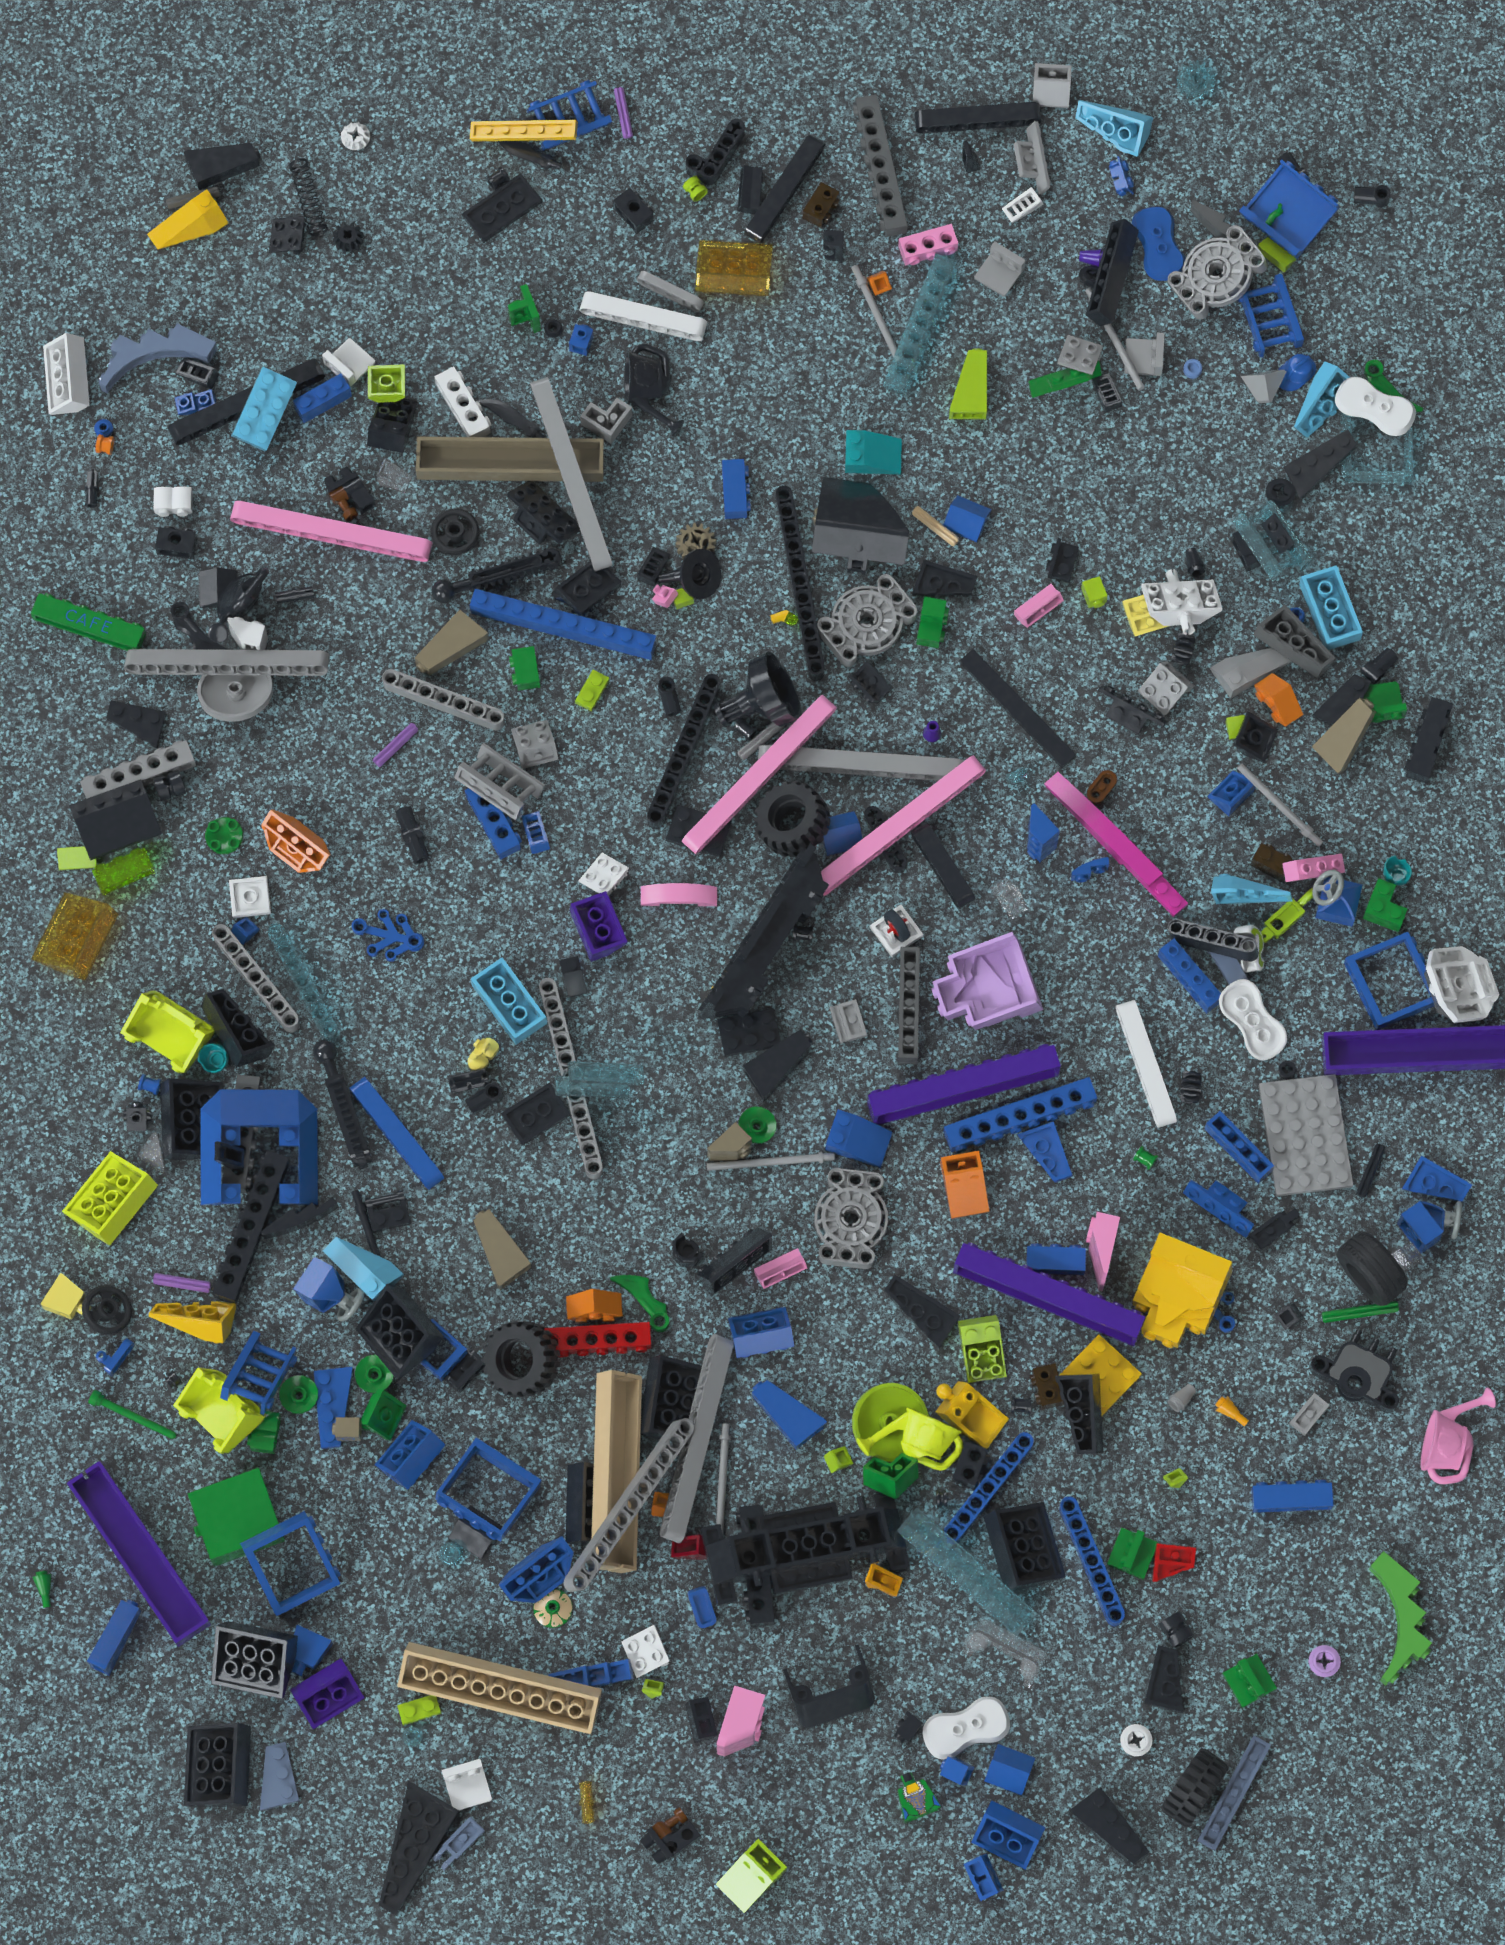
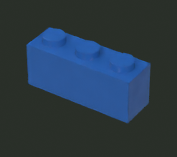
M340 373L294 399V409L303 423H306L352 397L351 388Z
M744 459L722 460L725 519L747 518V511H751L750 500L746 498V494H750L749 483L745 481V477H749L748 465L744 464Z
M1034 1243L1031 1246H1027L1026 1265L1033 1268L1034 1272L1059 1275L1085 1274L1086 1248H1081L1080 1245L1062 1247L1060 1244H1052L1050 1247H1043L1042 1244Z

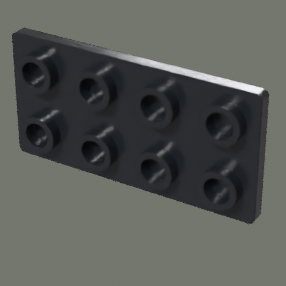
M527 481L508 492L507 497L519 507L513 521L538 544L543 543L547 535L560 544L580 532L578 523L533 481Z

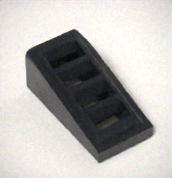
M966 140L963 141L962 161L966 172L970 173L980 170V165L976 153Z
M183 358L176 371V375L208 389L213 388L219 376L215 368L187 358ZM188 365H190L188 372L185 373Z
M1109 373L1092 378V383L1104 412L1122 407V400ZM1107 379V383L1098 384V382ZM1106 386H1109V387H1110V388L1105 389V390H1102V391H1101V389H1100V388H1103V387H1106ZM1112 392V394H1110V395H1107V396H1104V395H1103V394H1105V393ZM1113 397H1114V399H1115V400H1112V401H1109V402L1106 401L1107 399H1110V398H1113Z
M653 547L637 574V580L654 587L670 554ZM654 554L663 556V560L655 557ZM651 560L659 562L660 565L651 562ZM650 565L656 568L657 570L655 571L653 569L648 568V566ZM647 571V572H650V573H652V574H654V575H653V577H652V576L646 574L645 572Z
M216 1141L214 1161L231 1169L244 1168V1149Z

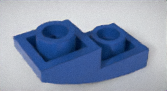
M211 389L198 394L190 392L175 397L178 415H190L215 404L214 391Z
M1109 858L1092 860L1077 867L1071 873V881L1082 883L1090 879L1091 872L1096 874L1104 873L1109 868Z

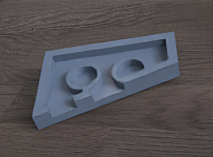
M286 1742L266 1747L260 1811L300 1801Z

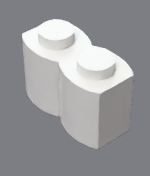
M154 488L155 514L167 517L169 514L187 516L193 513L192 488Z

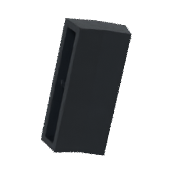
M744 165L741 168L738 212L755 214L759 209L763 167Z

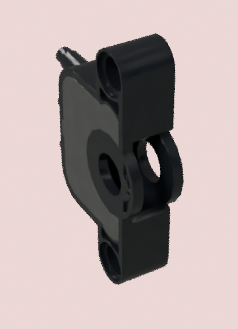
M1357 1329L1350 1342L1342 1345L1334 1361L1322 1355H1317L1312 1359L1309 1366L1311 1374L1333 1386L1337 1385L1340 1396L1346 1401L1358 1402L1364 1399V1402L1385 1413H1392L1397 1408L1399 1397L1394 1392L1385 1388L1393 1371L1392 1362L1396 1356V1348H1391L1386 1358L1375 1353L1380 1342L1379 1339L1375 1338L1368 1349L1357 1344L1362 1334V1331ZM1321 1362L1324 1365V1369H1316L1314 1363ZM1349 1379H1356L1360 1382L1361 1388L1351 1389L1347 1381ZM1388 1398L1393 1400L1394 1406H1387L1384 1400Z

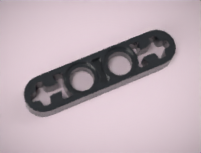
M869 806L866 808L864 819L872 832L886 820L878 807ZM871 811L873 814L877 813L876 820L878 823L876 824L872 817H868ZM896 841L893 844L895 846L893 852L885 850L882 854L893 872L902 873L907 867V860ZM895 855L899 862H903L900 868L899 866H894L895 859L893 856Z

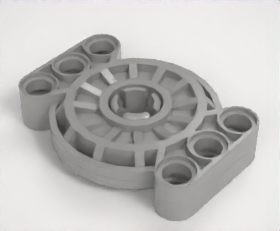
M1233 225L1229 227L1226 232L1227 239L1212 238L1195 246L1185 259L1182 272L1173 271L1168 276L1170 287L1196 319L1206 318L1209 313V306L1223 307L1240 299L1251 284L1253 272L1261 274L1268 267L1261 251L1240 226ZM1235 234H1240L1238 238L1233 239ZM1246 247H1251L1248 252H1243ZM1257 260H1262L1259 265H1254ZM1216 269H1223V277L1220 278L1219 275L1212 276L1213 272ZM1178 279L1181 280V282H1180L1179 284L1174 285V282H1175L1176 280H1178ZM1187 293H1192L1190 297L1184 298ZM1198 306H1203L1200 311H1195Z
M883 574L878 578L877 587L859 586L845 592L834 605L832 618L822 617L819 619L818 633L841 664L845 667H852L856 664L857 654L872 656L892 647L901 634L903 623L910 625L916 621L917 607L891 575ZM888 583L890 587L884 588L881 584ZM900 597L902 600L895 602L893 598ZM911 611L913 615L906 616L904 612ZM864 617H870L873 619V625L861 624L860 621ZM824 625H828L830 629L823 630L821 627ZM835 639H839L842 641V643L834 644L832 641ZM850 653L853 657L848 659L844 655Z
M834 1168L828 1173L827 1181L830 1189L821 1196L814 1213L816 1232L824 1243L819 1248V1260L825 1265L869 1269L875 1262V1253L872 1249L881 1242L888 1225V1211L885 1202L878 1194L883 1189L884 1179L882 1175L875 1172ZM837 1175L840 1176L842 1180L840 1182L835 1183L831 1180V1178ZM852 1178H859L861 1182L858 1185H854L850 1180ZM872 1180H877L880 1182V1185L878 1187H872L870 1185V1182ZM829 1195V1197L827 1198V1200H826L825 1203L823 1204V1203H822L823 1200ZM878 1201L880 1202V1204H881V1206H882V1208H883V1211L880 1210V1206H879V1204H878ZM820 1210L822 1211L821 1219L817 1220L818 1211ZM847 1214H855L858 1217V1221L853 1223L852 1226H848L844 1217ZM885 1217V1224L883 1228L881 1226V1219ZM819 1227H822L823 1233L825 1234L824 1236L822 1235ZM877 1234H880V1236L873 1242ZM825 1250H829L833 1255L826 1258L822 1253ZM847 1252L852 1255V1258L845 1260L841 1255ZM863 1255H869L871 1257V1260L869 1262H863L861 1260V1257Z

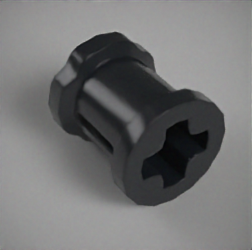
M501 166L491 176L487 175L485 177L493 190H497V186L505 180H510L509 175Z
M741 717L733 727V731L743 735L746 741H750L758 730L756 726L753 727L747 723L744 717Z
M795 924L793 941L799 939L808 940L809 943H812L813 926L803 927Z
M1012 1396L1011 1414L1024 1412L1030 1415L1031 1397H1028V1399H1017L1015 1396Z

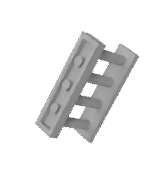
M485 743L480 747L477 755L478 760L471 766L462 762L454 777L514 820L522 812L524 807L523 801L530 795L538 799L545 785ZM484 763L493 768L486 777L477 771ZM499 774L509 779L502 787L492 782ZM515 784L524 789L517 798L508 793Z

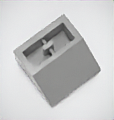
M1035 63L1032 102H1038L1040 107L1069 108L1072 65Z

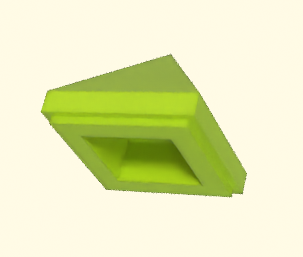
M1178 1468L1164 1475L1163 1479L1170 1487L1180 1488L1188 1477L1181 1468Z
M645 1679L642 1692L651 1699L661 1696L665 1683Z

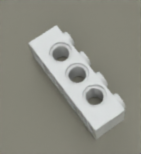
M453 366L434 376L436 386L466 436L485 437L490 434L491 422L487 416L484 417L481 413L483 409L478 401H474L472 397L474 394L471 388L465 386L463 382L465 379L461 371L457 372ZM453 387L460 388L458 391L451 390ZM462 402L469 403L467 406L460 405ZM471 417L478 418L476 421L468 420Z

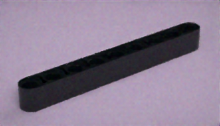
M317 359L308 360L280 373V375L297 382L293 393L309 387L325 377ZM253 386L170 424L168 431L175 444H185L239 419Z
M708 674L704 678L647 813V822L652 829H659L664 825L721 688L720 678L716 674ZM710 682H714L717 685L711 688L707 684ZM702 699H708L710 702L708 704H702L700 701ZM696 715L703 717L700 721H696L693 718ZM688 732H694L696 735L694 737H688L686 734ZM685 748L689 752L686 754H681L679 751ZM675 765H679L682 767L678 771L672 769V767ZM667 782H673L675 784L673 787L670 788L665 786ZM662 798L668 801L666 804L658 803ZM654 815L660 816V820L653 821L651 817Z

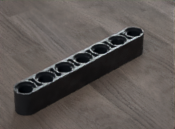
M1038 102L927 109L914 113L916 132L920 134L1030 126L1034 121H1037L1039 124L1041 123L1040 105Z
M811 135L805 138L749 222L744 232L745 236L759 244L764 241L825 148L824 142Z

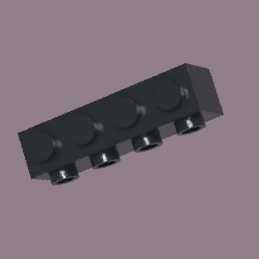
M581 1462L570 1464L567 1467L565 1541L568 1544L587 1545L592 1539L594 1464Z

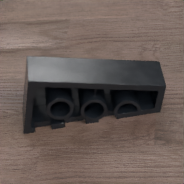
M1431 697L1428 708L1423 709L1420 719L1424 721L1422 726L1418 725L1415 736L1418 739L1416 743H1412L1409 753L1413 755L1411 760L1407 759L1404 770L1407 773L1405 777L1428 783L1454 703Z
M220 989L206 994L201 1008L236 1068L268 1058L275 1044L271 1040L268 1041L264 1036V1032L252 1024L251 1018L239 1010V1005L224 989Z
M1100 1375L1055 1376L1060 1388L1061 1399L1065 1405L1066 1417L1069 1419L1071 1426L1070 1430L1077 1454L1104 1453Z

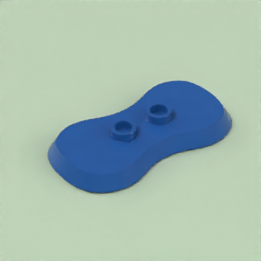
M1159 206L1144 208L1135 213L1132 225L1139 229L1137 237L1144 248L1143 265L1147 275L1154 280L1167 281L1169 274L1173 271L1182 272L1186 258L1174 239L1175 223L1172 214L1166 208Z

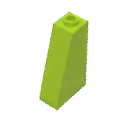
M980 348L968 350L950 406L949 419H986L987 350Z

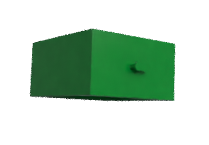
M259 1468L187 1493L198 1526L193 1527L196 1537H203L214 1567L246 1556L240 1543L279 1524ZM284 1536L254 1550L253 1552H257L259 1550L284 1542Z

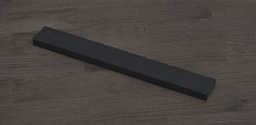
M974 649L959 660V663L1061 768L1076 757V754Z

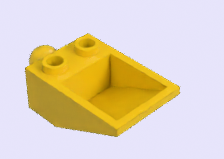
M958 1381L952 1389L948 1384L943 1383L936 1389L937 1396L944 1399V1401L935 1413L949 1425L961 1430L963 1435L981 1447L987 1449L1009 1420L1008 1417L967 1382Z

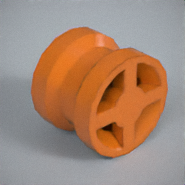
M99 434L96 441V453L106 452L107 455H112L114 437L109 436L107 438Z

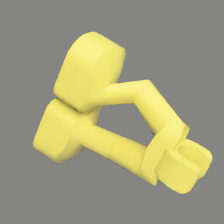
M482 1038L475 1041L473 1044L475 1049L468 1058L470 1070L486 1069L489 1060H492L499 1051V1045L494 1039Z

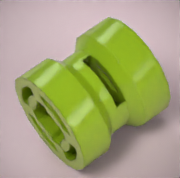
M697 176L689 178L683 184V189L690 193V198L694 202L701 200L708 192V189L700 184V179Z

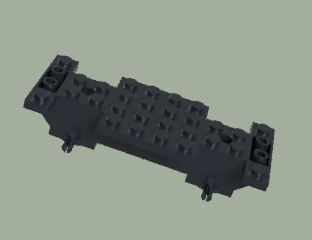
M811 844L807 849L803 847L781 880L784 884L780 882L771 895L772 897L763 907L758 918L738 946L739 948L721 973L724 977H719L711 992L702 1002L698 1009L701 1011L698 1017L704 1021L707 1017L713 1019L738 1014L744 1018L752 1005L755 1004L756 999L761 996L763 988L769 980L763 975L797 920L802 924L807 920L812 911L815 910L817 903L822 901L823 894L829 886L822 879L817 854L814 853L816 847Z
M883 1493L873 1494L875 1508L866 1507L864 1496H861V1498L857 1497L859 1509L843 1516L838 1515L836 1502L758 1517L760 1526L758 1531L751 1530L749 1518L741 1520L743 1532L729 1536L726 1539L723 1538L721 1524L701 1527L700 1531L717 1606L736 1603L738 1600L734 1583L754 1579L755 1586L764 1585L762 1577L771 1576L775 1595L852 1580L853 1576L849 1560L870 1556L871 1564L879 1563V1554L886 1553L890 1572L909 1569L910 1564L895 1499ZM859 1533H866L868 1540L860 1539ZM743 1555H751L753 1562H746Z

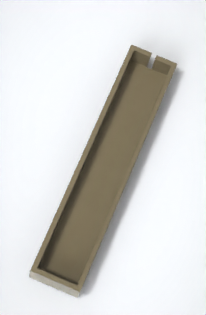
M417 437V480L563 481L549 438ZM569 438L584 482H603L604 439Z

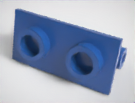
M1117 156L1118 161L1113 160L1109 165L1112 178L1119 177L1118 180L1113 181L1116 193L1119 196H1124L1129 191L1133 195L1132 187H1134V182L1127 172L1129 171L1128 163Z

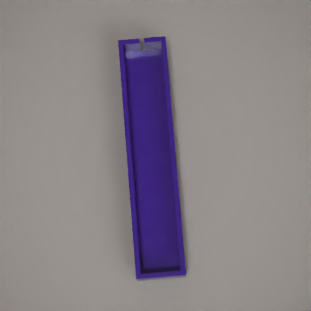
M1505 1025L1324 1032L1321 1038L1324 1076L1333 1074L1355 1075L1505 1069Z
M1043 1044L1038 1049L1032 1051L1025 1049L1017 1055L1006 1054L1001 1059L995 1061L988 1059L980 1065L969 1064L964 1066L962 1070L956 1071V1069H951L943 1075H929L925 1080L919 1081V1079H914L906 1085H892L888 1090H874L868 1095L867 1107L872 1123L882 1125L1059 1077L1061 1065L1055 1046Z
M973 1243L962 1244L954 1263V1274L1134 1347L1145 1320V1316H1142L1140 1311L1125 1309L1124 1305L1118 1302L1110 1303L1106 1301L1105 1297L1095 1294V1296L1088 1294V1291L1081 1287H1071L1064 1280L1059 1279L1056 1281L1051 1279V1276L1047 1273L1040 1272L1039 1274L1034 1272L1033 1268L1027 1265L1020 1266L1015 1264V1261L1010 1258L1004 1257L1002 1259L997 1257L995 1252L980 1250Z
M98 1461L85 1470L89 1477L87 1480L80 1473L67 1482V1485L177 1647H180L208 1628L211 1623L102 1463Z

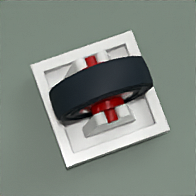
M899 905L894 910H889L882 918L870 925V929L891 957L898 954L901 947H908L923 937V933L902 905Z

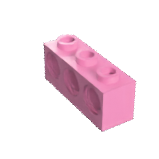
M952 224L899 238L898 247L906 266L909 264L916 265L920 261L927 259L934 260L941 255L954 254L958 251V241ZM945 239H947V240H950L951 242H950V243H944V242H942V241L945 240ZM930 244V245H932L933 247H932V248H926L925 245ZM913 249V250H915L916 252H914V253H909V252H907V250Z
M1342 854L1283 863L1286 882L1318 878L1328 870L1345 873Z

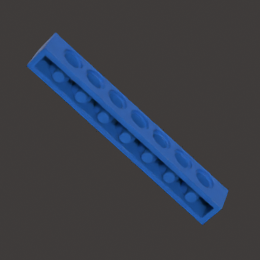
M1090 1077L944 1126L943 1132L951 1153L954 1151L960 1153L967 1150L969 1146L974 1145L978 1147L985 1144L987 1140L1001 1139L1004 1137V1134L1010 1132L1011 1134H1016L1022 1131V1128L1028 1126L1029 1128H1034L1040 1125L1042 1121L1047 1120V1122L1058 1119L1060 1115H1072L1080 1108L1084 1110L1092 1108L1097 1102V1096ZM1076 1094L1080 1097V1100L1073 1101L1070 1096ZM1060 1101L1062 1106L1056 1108L1052 1105V1102ZM1041 1107L1044 1109V1112L1038 1114L1034 1111V1108ZM1023 1113L1026 1118L1019 1120L1016 1118V1114ZM1000 1119H1004L1008 1122V1124L1006 1126H1000L998 1124V1121ZM986 1125L990 1130L982 1132L979 1128ZM963 1132H969L972 1136L968 1139H965L962 1137L961 1134Z

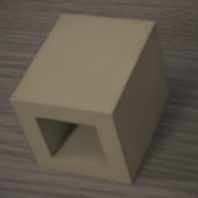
M336 1417V1423L332 1424V1435H335L337 1441H361L362 1421L359 1417Z

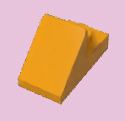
M871 1564L865 1583L868 1588L879 1589L890 1596L897 1597L903 1578L876 1564Z

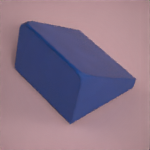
M245 917L233 925L231 932L244 945L260 929L248 917Z

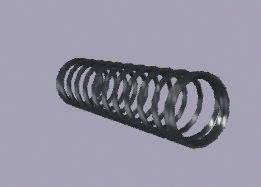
M299 158L291 161L289 164L290 171L292 172L291 176L294 178L295 189L298 191L297 196L300 197L299 202L302 204L301 209L304 210L303 215H305V211L312 212L308 216L305 215V222L308 223V233L310 236H321L328 231L327 224H320L325 221V218L320 217L323 211H317L321 208L320 204H316L320 199L313 198L317 195V192L312 191L316 186L309 185L314 181L309 178L312 173L306 172L310 169L307 166L309 162L305 158ZM297 162H306L302 166L292 167ZM305 167H308V169L304 171L295 172L296 170H301ZM293 173H301L296 177L293 176ZM303 174H310V175L307 176V177L298 178L299 176H301V175H303ZM296 179L302 180L298 184L295 182ZM312 180V181H311L310 183H308V184H301V185H300V183H302V182H304V181ZM297 186H305L300 190L297 189ZM311 186L314 187L313 189H310V190H307V191H301V190H303L304 188H307V187H311ZM299 192H302V193L308 192V193L304 194L303 196H300V195H299ZM316 193L311 197H304L307 194ZM301 199H308L304 203L301 202ZM314 199H317V200H318V201H316V202H314V203L305 204L306 202H308V201H310V200H314ZM303 205H311L308 208L303 209ZM320 206V207L317 208V209L308 210V209L311 208V207ZM321 212L318 216L309 217L314 213ZM307 218H315L310 222H307ZM317 219H324L318 223H311ZM320 230H323L322 232H319V233H311V231H320Z

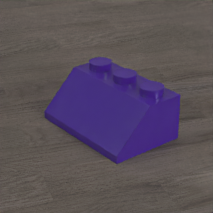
M606 891L571 903L569 912L591 962L609 956L628 943Z
M341 1658L289 1689L313 1729L364 1699L362 1692Z

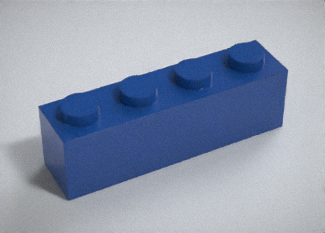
M1316 1480L1315 1483L1296 1481L1295 1484H1287L1286 1481L1276 1482L1275 1485L1259 1482L1251 1489L1253 1513L1332 1510L1334 1506L1332 1482L1327 1483V1480Z

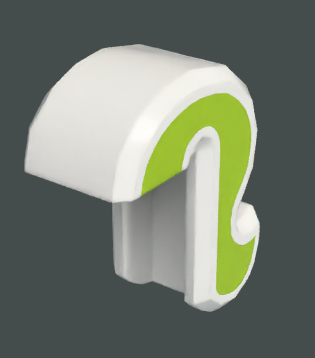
M1254 925L1237 927L1234 933L1253 938L1257 943L1259 952L1258 958L1252 962L1241 960L1243 971L1245 973L1261 971L1264 967V960L1261 957L1264 948L1261 932Z

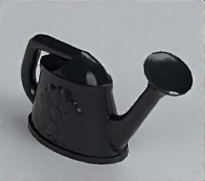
M645 343L635 346L632 351L627 349L624 367L626 404L633 403L666 424L671 430L672 437H675L682 428L684 420L674 421L652 407L648 401L653 398H661L670 387L669 356L663 350ZM647 351L659 356L662 359V367L660 359L656 360L641 355L639 352Z
M262 566L255 574L247 573L235 578L222 592L217 604V615L220 621L211 625L208 630L209 638L213 642L222 643L227 640L229 630L225 625L228 623V617L243 618L253 608L259 598L262 582L269 574L267 566Z

